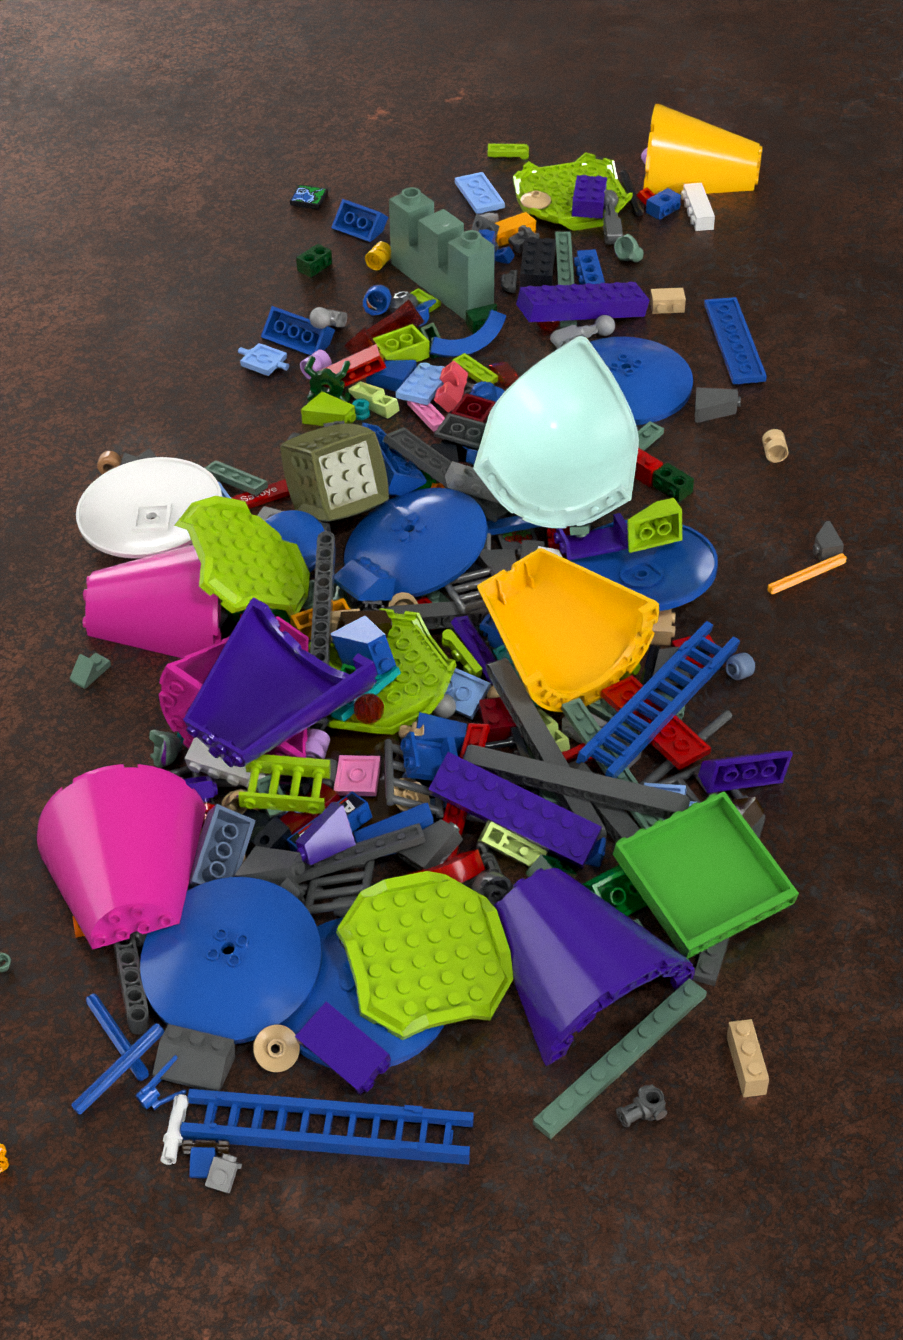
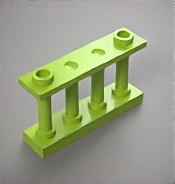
M264 754L245 766L246 772L251 773L247 792L239 791L238 794L240 807L307 812L310 814H321L325 810V800L319 797L322 779H330V760ZM259 773L272 774L268 794L256 793ZM280 775L293 776L290 795L277 794ZM301 777L314 778L311 797L298 796Z

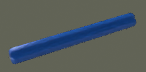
M93 993L87 996V1005L122 1056L131 1047V1044L98 995ZM138 1058L130 1066V1069L139 1081H143L149 1077V1073L142 1060Z
M155 1023L71 1104L74 1111L82 1114L164 1034L163 1028Z

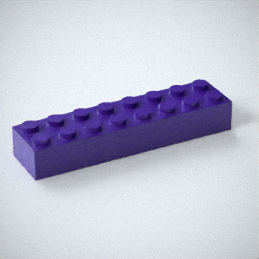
M636 282L587 283L583 285L520 287L516 305L529 322L597 319L601 315H608L612 318L645 317L650 300Z
M450 752L445 756L428 789L431 795L485 822L492 821L548 851V853L581 869L584 868L602 832L601 826Z

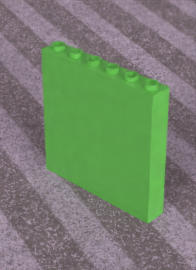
M725 792L712 794L701 803L695 802L688 809L682 812L677 811L664 821L662 819L658 820L647 829L642 828L629 838L623 837L615 844L613 856L680 954L687 959L793 905L799 895L798 891Z

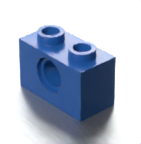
M669 188L647 199L646 213L658 220L680 209L681 195Z

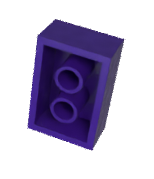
M577 175L572 201V217L603 219L604 191L607 190V177Z

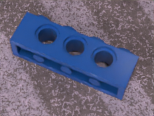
M596 249L577 251V257H574V266L576 267L577 276H579V285L605 283Z

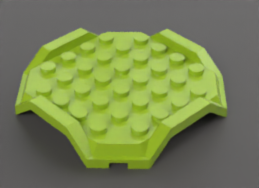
M587 152L575 162L538 167L528 161L523 166L522 171H518L513 175L516 198L523 212L535 215L542 220L562 224L572 231L601 227L604 220V213L603 219L572 217V201L577 175L607 177V190H612L618 195V204L614 208L617 214L632 199L633 192L626 194L618 180L614 160L607 158L599 160L595 158L596 155ZM540 191L551 197V204L543 209H529L521 204V197L527 192Z
M212 496L192 502L174 526L188 531L201 563L199 587L210 596L214 593L222 600L221 605L231 613L245 610L253 597L267 604L271 609L287 611L290 619L291 615L299 613L308 598L310 572L298 545L283 540L279 532L262 518L252 515L245 501Z
M379 609L385 610L388 617L392 620V628L389 630L386 639L401 674L346 721H340L331 717L330 714L326 716L329 721L326 726L393 735L400 731L399 727L401 725L411 726L413 722H416L419 712L429 715L433 712L446 693L456 668V661L448 659L430 635L418 612L405 611L404 614L394 613L392 609ZM311 642L309 643V649H308V652H309V653H310V648H311ZM331 643L330 666L340 670L342 663L334 644Z
M424 871L384 879L359 893L336 930L338 937L345 947L356 985L360 1016L373 1024L378 1023L387 1028L389 1033L401 1040H405L428 1028L463 1020L479 1019L490 1021L514 979L510 948L496 908L485 896L446 874Z

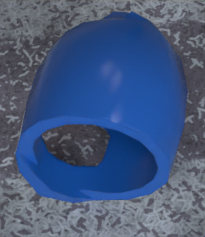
M373 285L370 287L363 299L365 312L370 315H380L386 312L392 299L389 288L384 285Z

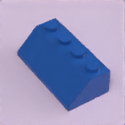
M272 306L261 337L312 355L317 350L324 351L330 345L335 329L329 326L323 329L315 328L310 323V319Z

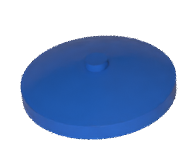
M298 510L283 511L268 518L265 522L279 532L283 540L298 545L309 572L314 570L316 566L317 537L321 532L325 531L318 519L309 513Z

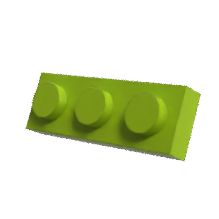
M465 353L452 360L468 372V376L477 383L485 381L494 384L498 382V375Z

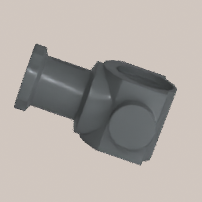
M653 1084L641 1087L637 1092L639 1096L633 1098V1103L616 1109L621 1124L626 1128L630 1127L632 1122L640 1118L648 1121L660 1120L668 1113L665 1109L666 1102L664 1101L663 1092L659 1088L654 1087Z

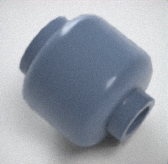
M747 653L735 654L726 661V672L734 680L747 678L755 671V662Z

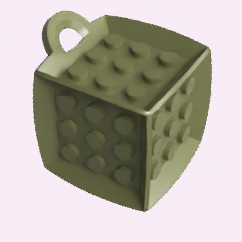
M337 424L304 433L281 444V458L285 480L295 510L309 513L318 521L329 522L362 513L389 500L388 479L383 455L377 436L371 429L357 424Z

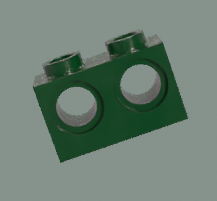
M316 244L296 257L297 271L310 278L332 264V250Z
M667 462L653 472L652 486L670 498H674L679 503L693 493L694 478Z

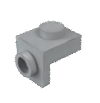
M224 1153L222 1157H214L205 1186L230 1193L237 1169L242 1167L241 1163L236 1162L237 1157Z

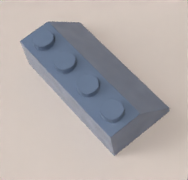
M216 804L208 811L199 837L187 890L212 880L235 877V873L242 865L256 820L219 804Z

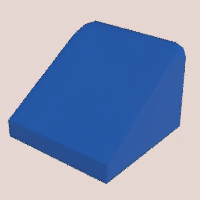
M510 246L497 249L495 261L509 264L515 256Z
M604 837L596 842L586 865L595 867L602 865L606 850V839Z
M191 1148L190 1178L208 1177L213 1158L217 1157L215 1148Z

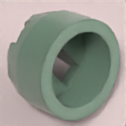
M0 953V966L4 960L6 961L0 967V973L6 972L11 965V959L6 953Z

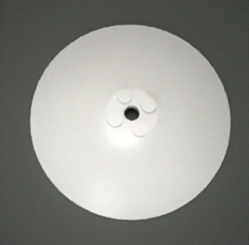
M169 457L140 459L113 468L91 483L78 502L76 521L84 539L96 549L123 558H144L192 544L188 531L174 526L192 502L212 496L222 497L221 488L216 478L208 470L196 463Z

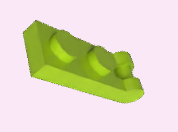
M488 144V157H520L526 160L529 157V146L527 144Z
M444 630L442 633V645L451 649L452 656L456 661H460L463 664V669L466 673L480 678L483 668L452 630Z

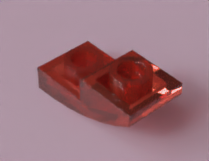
M505 361L489 364V370L498 375V381L505 386H511L519 378L516 371Z

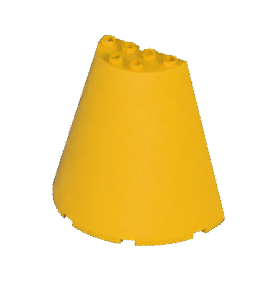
M655 104L648 140L643 189L648 187L656 195L669 188L681 195L684 184L702 183L706 194L754 191V186L758 185L762 146L757 142L661 104Z
M539 548L515 562L510 571L502 570L477 585L478 591L528 695L540 707L553 712H563L561 710L562 704L579 697L584 705L588 706L602 698L600 696L601 690L619 682V679L626 672L630 674L639 664L650 646L655 634L652 631L653 624H656L659 618V603L543 548Z

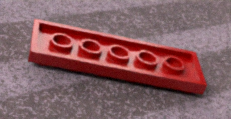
M631 675L601 690L600 696L618 712L643 685ZM647 699L643 701L659 712L664 710ZM636 710L633 712V714L651 724V719ZM676 715L650 742L679 770L709 755L711 752V747Z

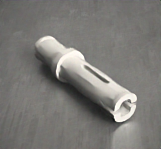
M180 1094L174 1097L168 1130L163 1137L164 1148L160 1159L166 1165L176 1163L178 1148L183 1141L180 1128L182 1122L185 1121L189 1103L186 1095Z

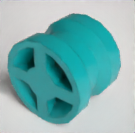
M366 399L355 400L352 405L355 406L356 419L365 420L369 418V402Z

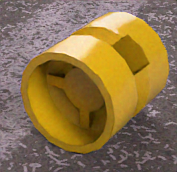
M383 241L378 242L365 255V262L372 270H380L391 259V246Z

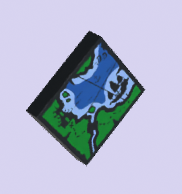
M298 185L290 199V205L319 209L328 194V189Z

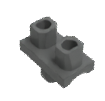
M522 225L518 228L517 234L508 238V242L513 245V251L521 253L523 252L524 238H539V233H534L530 227L527 228L525 225Z

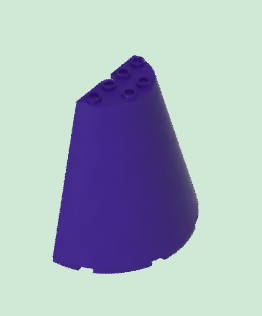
M253 597L185 715L183 721L188 726L186 730L191 736L197 737L209 748L208 752L213 757L222 758L229 767H244L372 689L377 682L374 679L377 676L374 662L357 654L353 658L356 671L350 675L329 666L314 655L301 649V645L285 630L284 632L280 631L279 621L269 606Z
M540 868L536 870L529 878L518 880L514 884V888L502 900L494 904L510 948L513 980L542 1060L546 1066L566 1055L568 1048L574 1041L573 1033L582 1031L596 1017L597 1012L608 1007L625 994L660 975L662 977H671L670 983L676 990L689 978L693 980L695 975V968L689 959L559 868L546 870Z

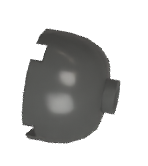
M487 871L474 879L470 889L485 896L494 906L495 903L502 900L514 888V885L502 873Z

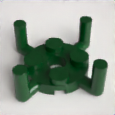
M310 356L304 368V371L311 376L307 400L311 401L319 393L325 392L349 403L352 395L348 389L344 397L341 395L345 385L341 379L346 376L351 363L344 361L340 372L337 374L328 368L315 372L312 367L316 359Z

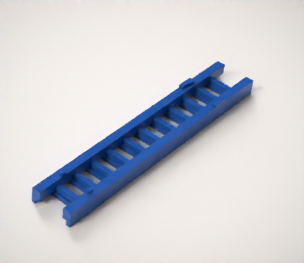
M706 621L579 751L576 763H585L591 756L608 767L605 776L617 778L720 669L728 658L736 652L740 640L733 636L721 648L705 638L713 628V624ZM699 646L703 648L704 650L713 654L714 657L711 658L707 656L706 654L697 650L696 647ZM689 656L690 658L694 659L695 661L699 662L705 667L701 669L700 667L696 666L695 664L691 663L685 658ZM679 667L683 669L684 671L693 675L694 678H688L687 676L675 670V668ZM668 677L669 679L683 686L684 689H678L677 687L665 681V679ZM658 688L659 690L663 691L664 693L668 694L674 699L670 701L665 697L661 696L660 694L656 693L654 690ZM647 699L664 710L659 712L643 701ZM636 710L651 719V724L639 718L633 712ZM625 722L640 731L641 734L638 735L621 724ZM615 734L618 737L625 740L626 742L630 743L631 745L627 747L623 743L611 737V735ZM603 745L618 754L619 757L615 758L599 747Z
M189 1089L188 1102L190 1104L207 1105L204 1124L182 1122L180 1128L183 1140L193 1139V1141H196V1139L216 1140V1142L228 1140L230 1144L469 1165L470 1147L452 1145L454 1134L452 1126L473 1127L474 1113L425 1109L423 1106L412 1105L401 1107ZM218 1106L231 1107L227 1126L215 1123ZM241 1108L254 1109L251 1128L238 1127ZM265 1110L278 1111L275 1130L261 1129ZM288 1112L303 1113L300 1132L285 1131ZM311 1114L326 1115L323 1134L308 1133ZM334 1116L350 1117L347 1136L331 1135ZM357 1118L374 1119L371 1138L354 1137ZM381 1120L397 1121L395 1140L378 1139ZM405 1122L421 1123L419 1142L402 1141ZM428 1124L445 1125L443 1144L426 1143Z

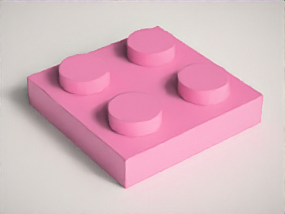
M339 755L334 791L338 795L344 796L352 791L358 796H376L382 761L381 757Z

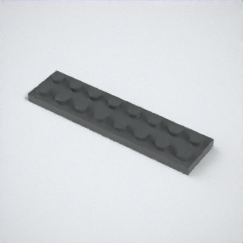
M404 427L385 435L383 441L391 449L398 451L405 459L413 462L417 468L424 470L432 479L439 481L445 488H448L445 474L451 464L450 460ZM467 494L480 505L486 518L490 521L496 522L512 514L500 503Z

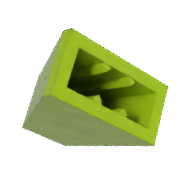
M325 392L319 393L301 409L302 423L323 426L324 423L344 421L345 424H351L356 420L354 405Z

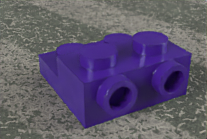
M209 775L184 779L186 785L198 792L203 802H208L210 798L218 795L217 784Z

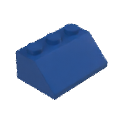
M342 199L331 228L372 242L383 232L388 217L379 211Z
M368 557L350 560L334 575V583L358 601L392 600L396 578L390 575L388 571L380 568V565L373 563Z

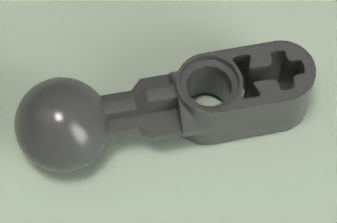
M605 190L604 237L606 245H614L616 240L623 236L621 219L618 218V214L614 209L618 204V195L612 190Z

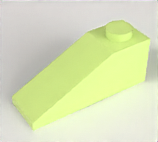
M492 821L486 823L478 839V842L486 843L494 851L528 867H531L541 854L546 855L548 852Z

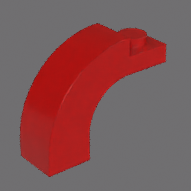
M476 849L460 853L453 859L438 866L408 873L407 875L431 871L446 874L462 883L485 870L479 850Z

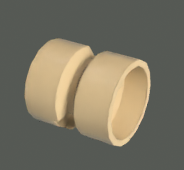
M772 429L764 433L762 443L766 458L773 463L785 460L789 451L784 433L778 429Z

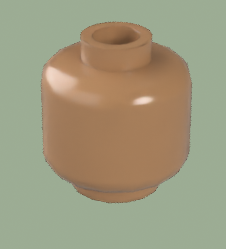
M114 451L103 452L98 459L97 467L99 472L103 475L111 469L120 466L121 458Z

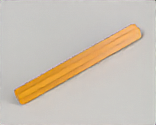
M843 553L837 554L768 584L767 591L771 595L845 564L847 558Z

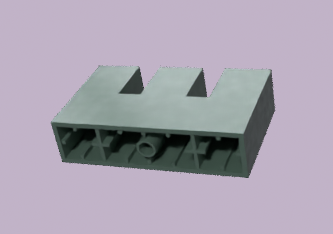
M405 188L401 194L390 198L391 264L465 321L466 310L494 304V244L482 237L478 231L468 230L464 232V223L445 209L434 213V201L421 193L418 188Z

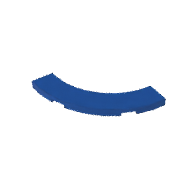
M491 310L480 330L463 339L446 340L434 337L429 354L449 358L458 357L464 353L470 355L483 349L497 336L504 324L506 315Z

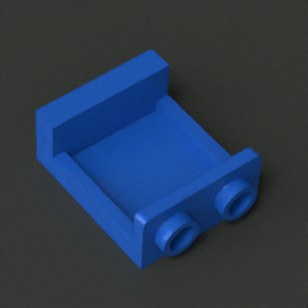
M409 732L400 744L404 757V768L409 778L433 781L447 753L450 752L458 756L454 737L447 736L442 743L417 740L415 739L414 732Z

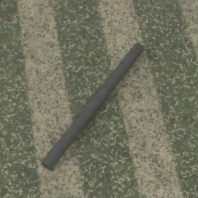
M725 710L697 735L703 741H706L733 717L732 713ZM667 759L639 784L656 783L675 766Z

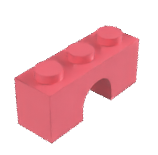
M452 361L442 369L440 380L444 385L436 390L434 401L448 413L462 399L468 372L455 361Z

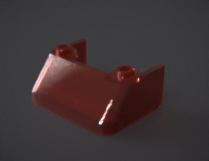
M407 300L396 311L367 330L363 328L344 346L349 352L356 354L375 345L376 343L373 338L411 324L417 328L424 320L411 301Z

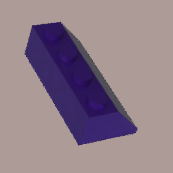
M772 751L705 760L701 763L698 777L707 793L783 783L793 753L791 751Z

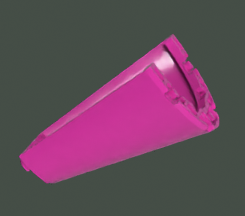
M189 545L93 571L90 576H87V589L83 591V599L86 601V616L83 617V628H86L87 636L179 658H184L186 655L221 642L220 628H218V624L221 621V600L214 593L210 596L199 587L201 563L194 546Z
M123 764L98 768L74 778L73 783L65 789L61 787L50 798L40 815L37 831L39 853L92 950L130 939L129 936L133 932L146 934L180 923L206 807L195 789H191L186 785L184 779L174 773L138 764V768H125Z

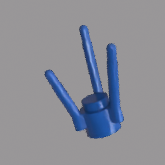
M177 1055L173 1056L154 1078L135 1094L139 1103L146 1110L149 1107L156 1110L162 1104L173 1100L176 1095L186 1094L187 1091L184 1089L163 1099H157L160 1094L155 1087L162 1081L160 1078L178 1059Z

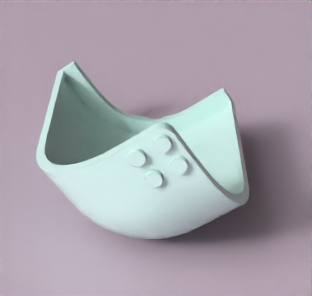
M576 337L543 358L519 377L502 394L490 411L473 469L500 504L512 514L515 513L522 517V520L534 525L548 528L582 526L601 518L632 498L639 447L636 423L617 381L586 337Z

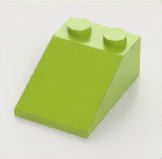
M413 324L369 339V343L372 346L377 344L386 360H416L418 362L430 357L429 340Z
M674 498L657 501L627 520L628 552L632 553L682 541V508Z

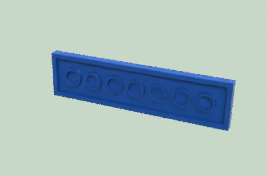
M737 298L704 300V307L732 383L766 382L765 370Z

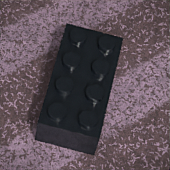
M524 238L520 287L552 286L556 239Z

